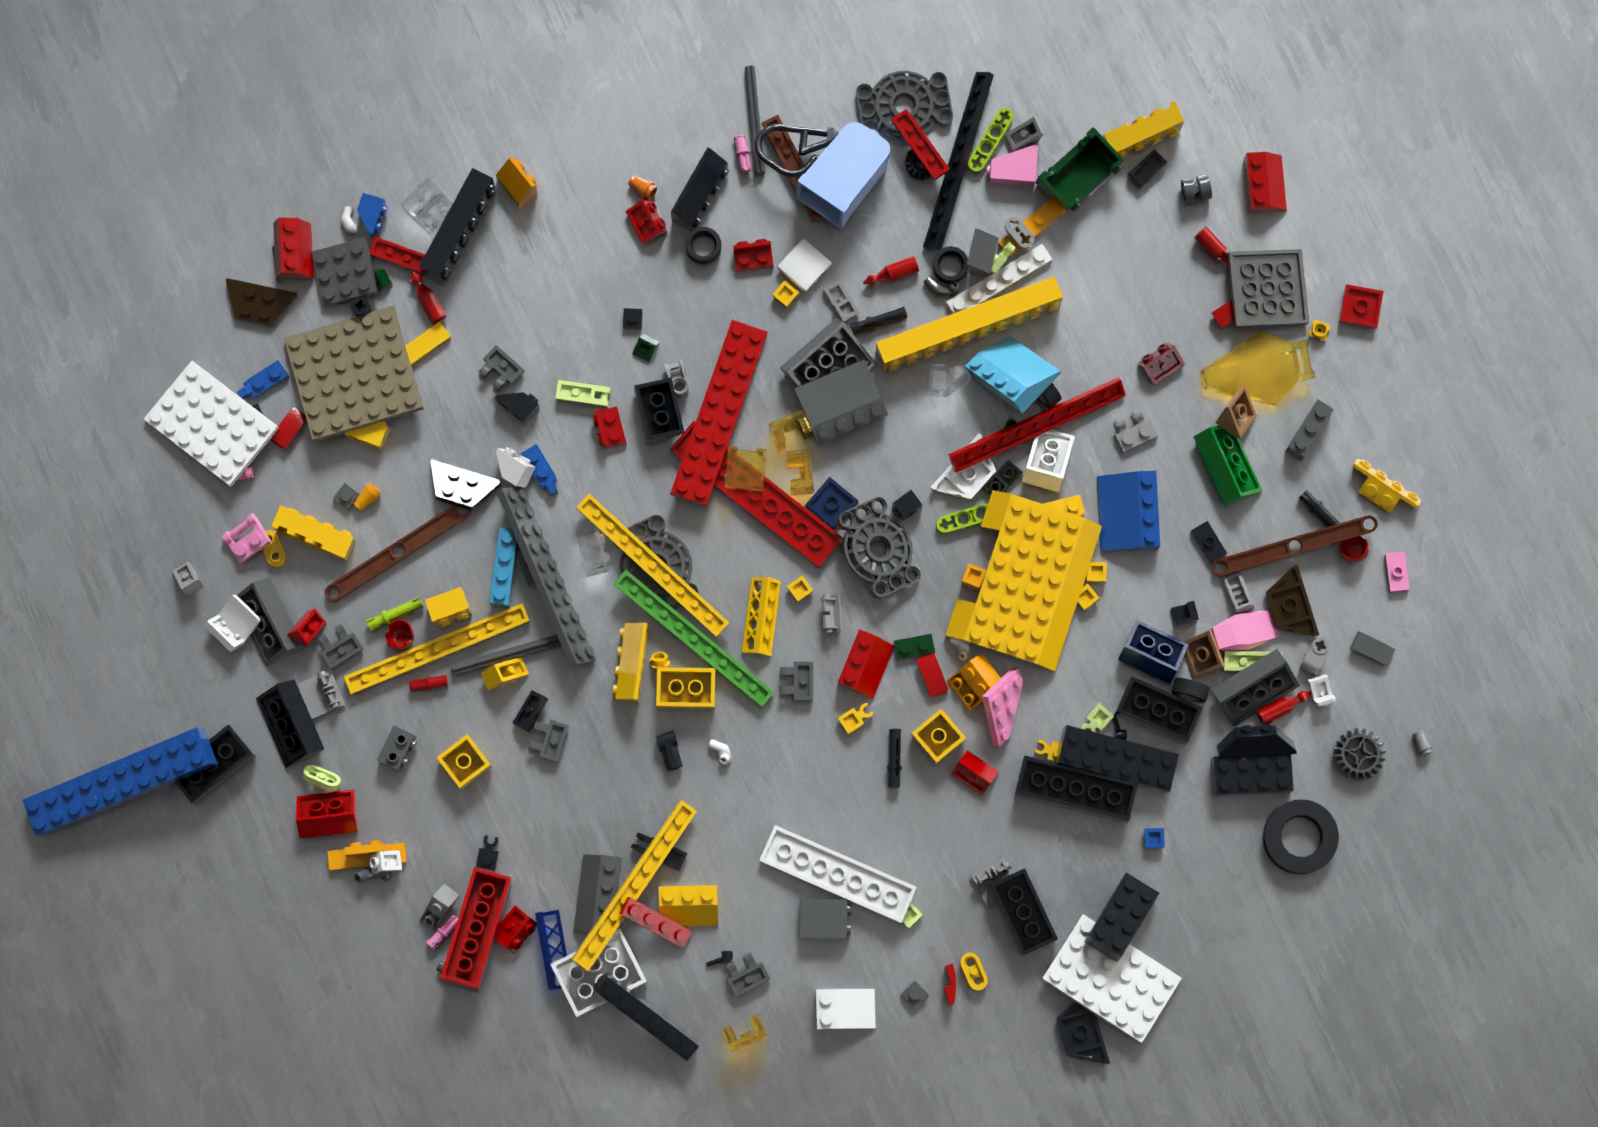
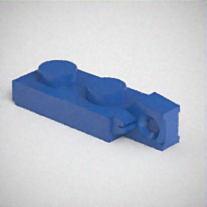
M279 360L247 379L243 383L244 387L237 391V394L243 400L248 396L252 398L259 397L289 378Z
M535 444L520 453L521 456L531 461V465L536 467L533 476L542 489L547 488L552 496L557 494L558 490L554 485L557 482L556 475L539 446Z

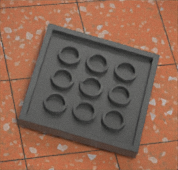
M1302 249L1227 253L1234 328L1309 324Z

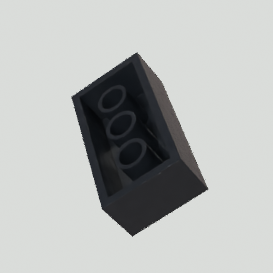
M1131 676L1115 714L1186 745L1203 707Z
M229 724L209 739L217 765L175 782L194 805H197L256 757Z
M1291 754L1231 758L1213 756L1211 758L1214 797L1285 794L1294 791Z
M1025 868L988 885L1021 956L1058 940Z
M1126 872L1084 942L1115 962H1118L1158 897L1159 892Z

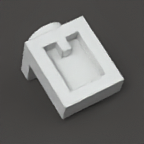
M379 851L370 855L372 874L402 870L400 851Z

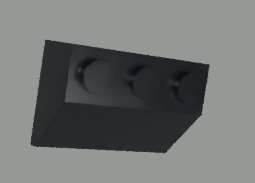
M672 377L634 385V394L646 445L666 441L684 433Z

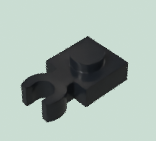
M485 835L483 841L486 846L485 849L479 848L476 868L495 871L499 851H494V848L498 845L499 839L495 837L494 843L489 844L488 835Z

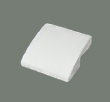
M803 239L784 258L777 269L801 290L806 292L831 266L832 262Z

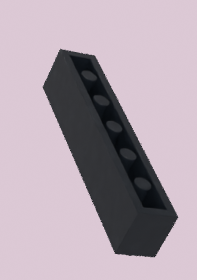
M605 971L593 986L597 994L686 1061L689 1060L699 1047L695 1038Z

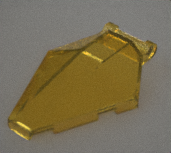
M1260 331L1201 370L1204 390L1219 392V394L1233 397L1240 386L1245 385L1251 400L1275 406L1299 381L1316 377L1310 362L1308 340L1293 343ZM1296 349L1301 351L1305 373L1302 374L1300 373Z

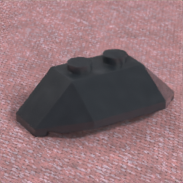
M1268 724L1235 727L1217 744L1219 758L1297 754L1294 741L1275 725L1271 726Z

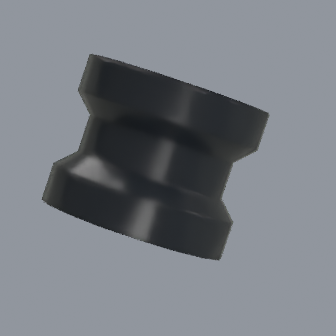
M355 297L351 302V310L356 317L371 312V306L365 297Z

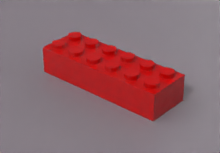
M476 867L473 868L441 972L440 983L476 993L479 992L510 890L511 877Z

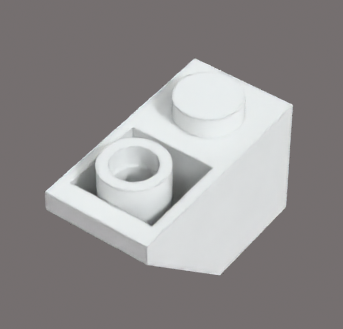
M497 448L496 454L502 478L517 487H526L536 467L530 464L531 461L529 459L515 455L516 451L511 448Z

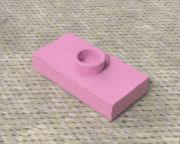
M1405 552L1385 554L1389 593L1409 591Z

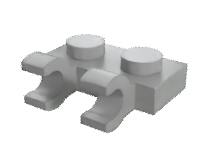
M1140 409L1131 413L1136 425L1127 429L1123 417L1114 421L1119 431L1115 438L1122 453L1158 437L1150 419L1144 421Z

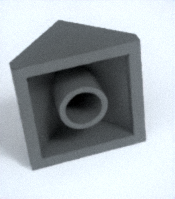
M976 228L967 267L970 275L991 274L999 238Z

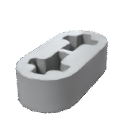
M1011 217L1006 221L1005 231L1017 246L1023 250L1030 249L1034 244V236L1017 217ZM1010 223H1017V230L1019 232H1017L1014 228L1010 230ZM1021 234H1022V236H1023L1025 239L1028 238V237L1030 238V239H1029V244H1027V243L1022 244V243H1021V242H1022V237L1020 236Z

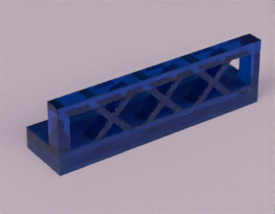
M559 910L535 913L548 989L549 991L562 989L561 985H557L556 975L550 965L553 963L552 958L556 952L563 955V958L567 956ZM556 915L557 923L553 929L546 925V916ZM552 933L560 937V943L556 948L549 944V938ZM550 947H551L552 949H554V952L552 953V955H551Z

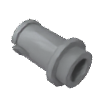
M1424 730L1412 734L1418 747L1417 752L1421 756L1430 754L1432 746H1429Z

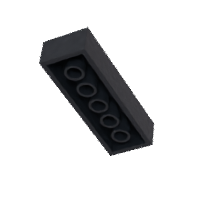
M474 168L471 169L419 265L423 276L441 285L445 281L448 282L452 275L451 269L453 265H457L461 258L459 254L462 248L466 249L470 241L468 237L471 232L474 233L476 231L480 215L483 216L488 206L486 204L488 200H492L495 196L496 189L492 177Z
M1066 725L1063 727L1055 763L1138 783L1137 786L1168 793L1171 791L1179 754Z
M1024 755L1014 795L1128 823L1138 783Z

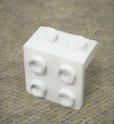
M232 595L220 613L208 620L204 627L226 649L232 652L245 644L259 624L260 618L237 595Z

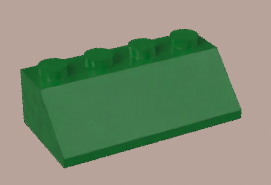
M1219 425L1209 427L1193 436L1224 506L1262 492V488L1239 438H1236Z

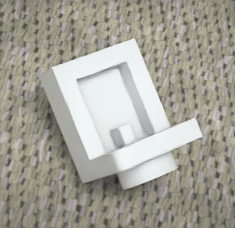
M1326 674L1308 680L1312 700L1318 707H1326L1336 701Z

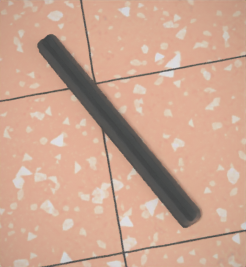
M746 66L745 76L755 175L765 174L764 162L758 158L754 147L755 140L761 132L755 67Z
M556 634L451 665L452 674L456 676L560 646L561 643Z

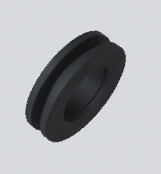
M1304 799L1292 800L1278 807L1267 819L1263 831V844L1268 857L1277 867L1292 874H1309L1324 867L1333 858L1339 842L1338 827L1331 813L1322 805ZM1296 817L1311 820L1318 827L1320 833V843L1317 850L1305 857L1289 853L1281 840L1284 825Z

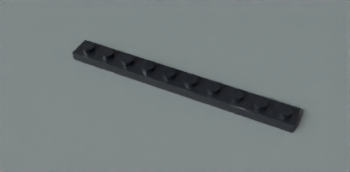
M990 72L975 73L948 162L950 171L944 175L923 247L927 250L942 249L994 74Z

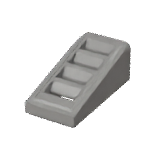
M1241 572L1223 577L1222 580L1235 614L1253 611L1254 603ZM1239 580L1240 582L1231 586L1229 585V583ZM1242 587V590L1232 593L1233 590ZM1245 595V597L1235 600L1236 597Z

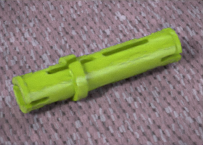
M417 597L386 612L384 610L381 614L367 619L366 622L370 631H373L386 624L388 626L390 622L424 607L420 598Z

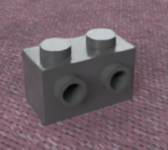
M393 725L377 761L399 772L401 768L405 769L409 761L407 756L416 747V736Z

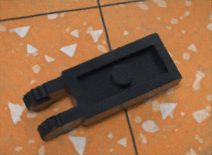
M641 833L636 835L639 840L645 841L649 845L654 837L650 838ZM632 843L631 845L632 849L640 853H644L646 850L638 844ZM673 847L662 864L680 871L687 853Z

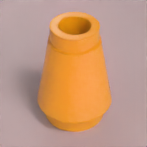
M370 482L364 486L353 504L362 511L380 498L381 491Z

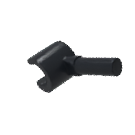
M1114 714L1112 719L1115 726V738L1126 740L1127 730H1120L1117 716Z
M721 951L722 958L706 962L707 967L722 962H731L733 959L732 951Z

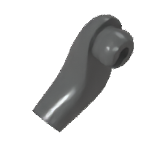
M928 276L923 282L938 296H953L960 291V285L956 281L941 283Z
M366 867L354 874L357 882L380 876L383 881H389L392 878L391 872L372 874L371 867Z

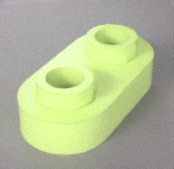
M316 765L306 766L302 774L303 779L307 783L329 792L336 791L341 782L338 775Z

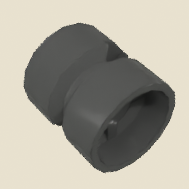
M1208 175L1197 176L1196 180L1192 178L1181 180V191L1185 204L1196 202L1198 198L1201 201L1212 199V188Z

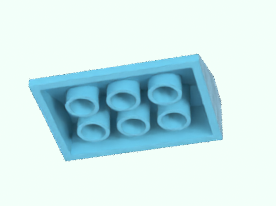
M1011 336L978 352L965 365L974 380L1020 413H1023L1061 374L1060 370Z

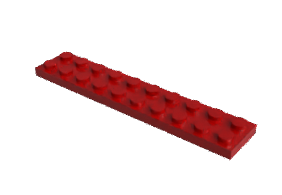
M731 320L670 495L707 507L768 331Z
M694 420L670 449V452L681 460L695 425ZM727 447L714 486L820 568L842 541L843 537Z

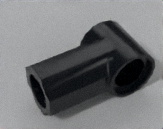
M674 730L655 735L667 771L683 767Z

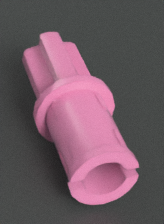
M740 134L734 136L737 151L735 155L738 157L741 172L745 173L751 170L750 150L747 148L746 136Z
M452 915L441 928H437L438 930L427 940V944L436 950L446 938L450 937L449 934L455 929L458 918Z

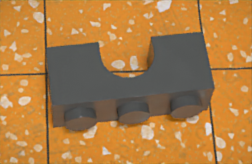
M1317 399L1285 451L1302 461L1334 409Z

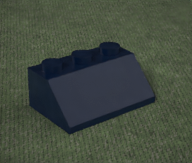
M1136 619L1118 660L1171 684L1189 644Z

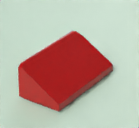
M314 608L307 611L289 631L288 635L307 646L327 622Z

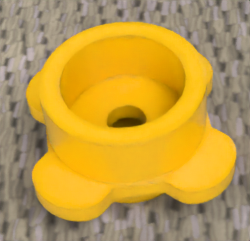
M1314 320L1309 336L1325 341L1330 325Z
M664 652L654 653L650 658L652 669L669 667L668 655Z

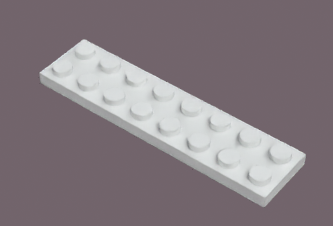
M776 825L759 860L900 923L903 922L917 890L916 886Z

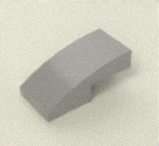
M840 280L823 289L843 322L860 313Z

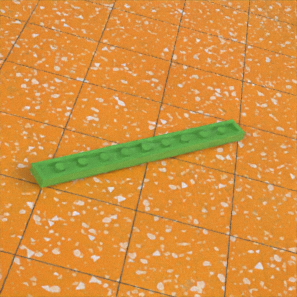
M627 570L613 584L761 707L773 695L774 691Z

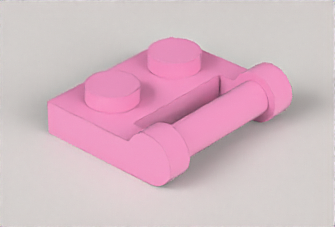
M253 513L232 531L222 535L239 563H244L272 542ZM250 526L254 527V530L241 540L235 541L234 538Z

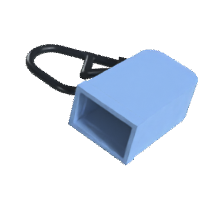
M858 122L847 124L840 133L832 127H828L827 130L773 124L767 126L758 134L754 145L758 158L781 175L787 177L801 176L797 181L795 198L840 229H842L848 218L885 173L890 154L889 143L877 131L870 130ZM785 131L800 134L798 151L800 156H805L823 148L826 149L820 156L813 155L801 169L792 171L784 169L765 156L761 149V143L768 133ZM808 135L827 137L826 140L807 146Z

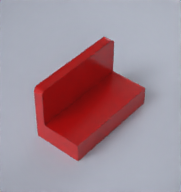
M967 750L951 772V775L983 796L999 772Z

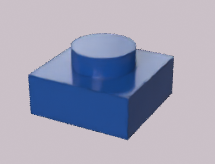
M1145 828L1144 848H1165L1164 828Z

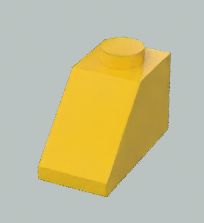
M383 421L344 433L347 438L382 450L390 428L386 425L387 422Z
M522 657L494 664L481 673L488 691L503 687L529 675Z

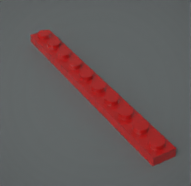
M1117 377L949 453L948 456L955 473L1126 396L1122 380Z

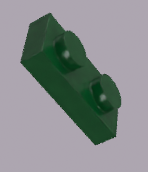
M932 634L894 640L897 660L935 653Z

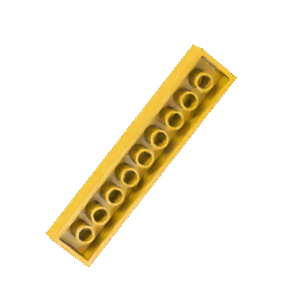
M1054 276L876 342V353L883 371L888 370L891 372L897 370L899 365L904 363L910 365L917 362V359L923 356L926 359L934 356V352L940 350L942 352L948 351L953 348V345L958 343L959 345L969 343L972 338L977 337V339L986 337L988 332L994 330L995 332H1000L1006 329L1005 326L1013 324L1015 326L1024 322L1023 319L1029 317L1030 319H1035L1041 316L1042 312H1054L1059 309L1058 306H1061L1063 296Z

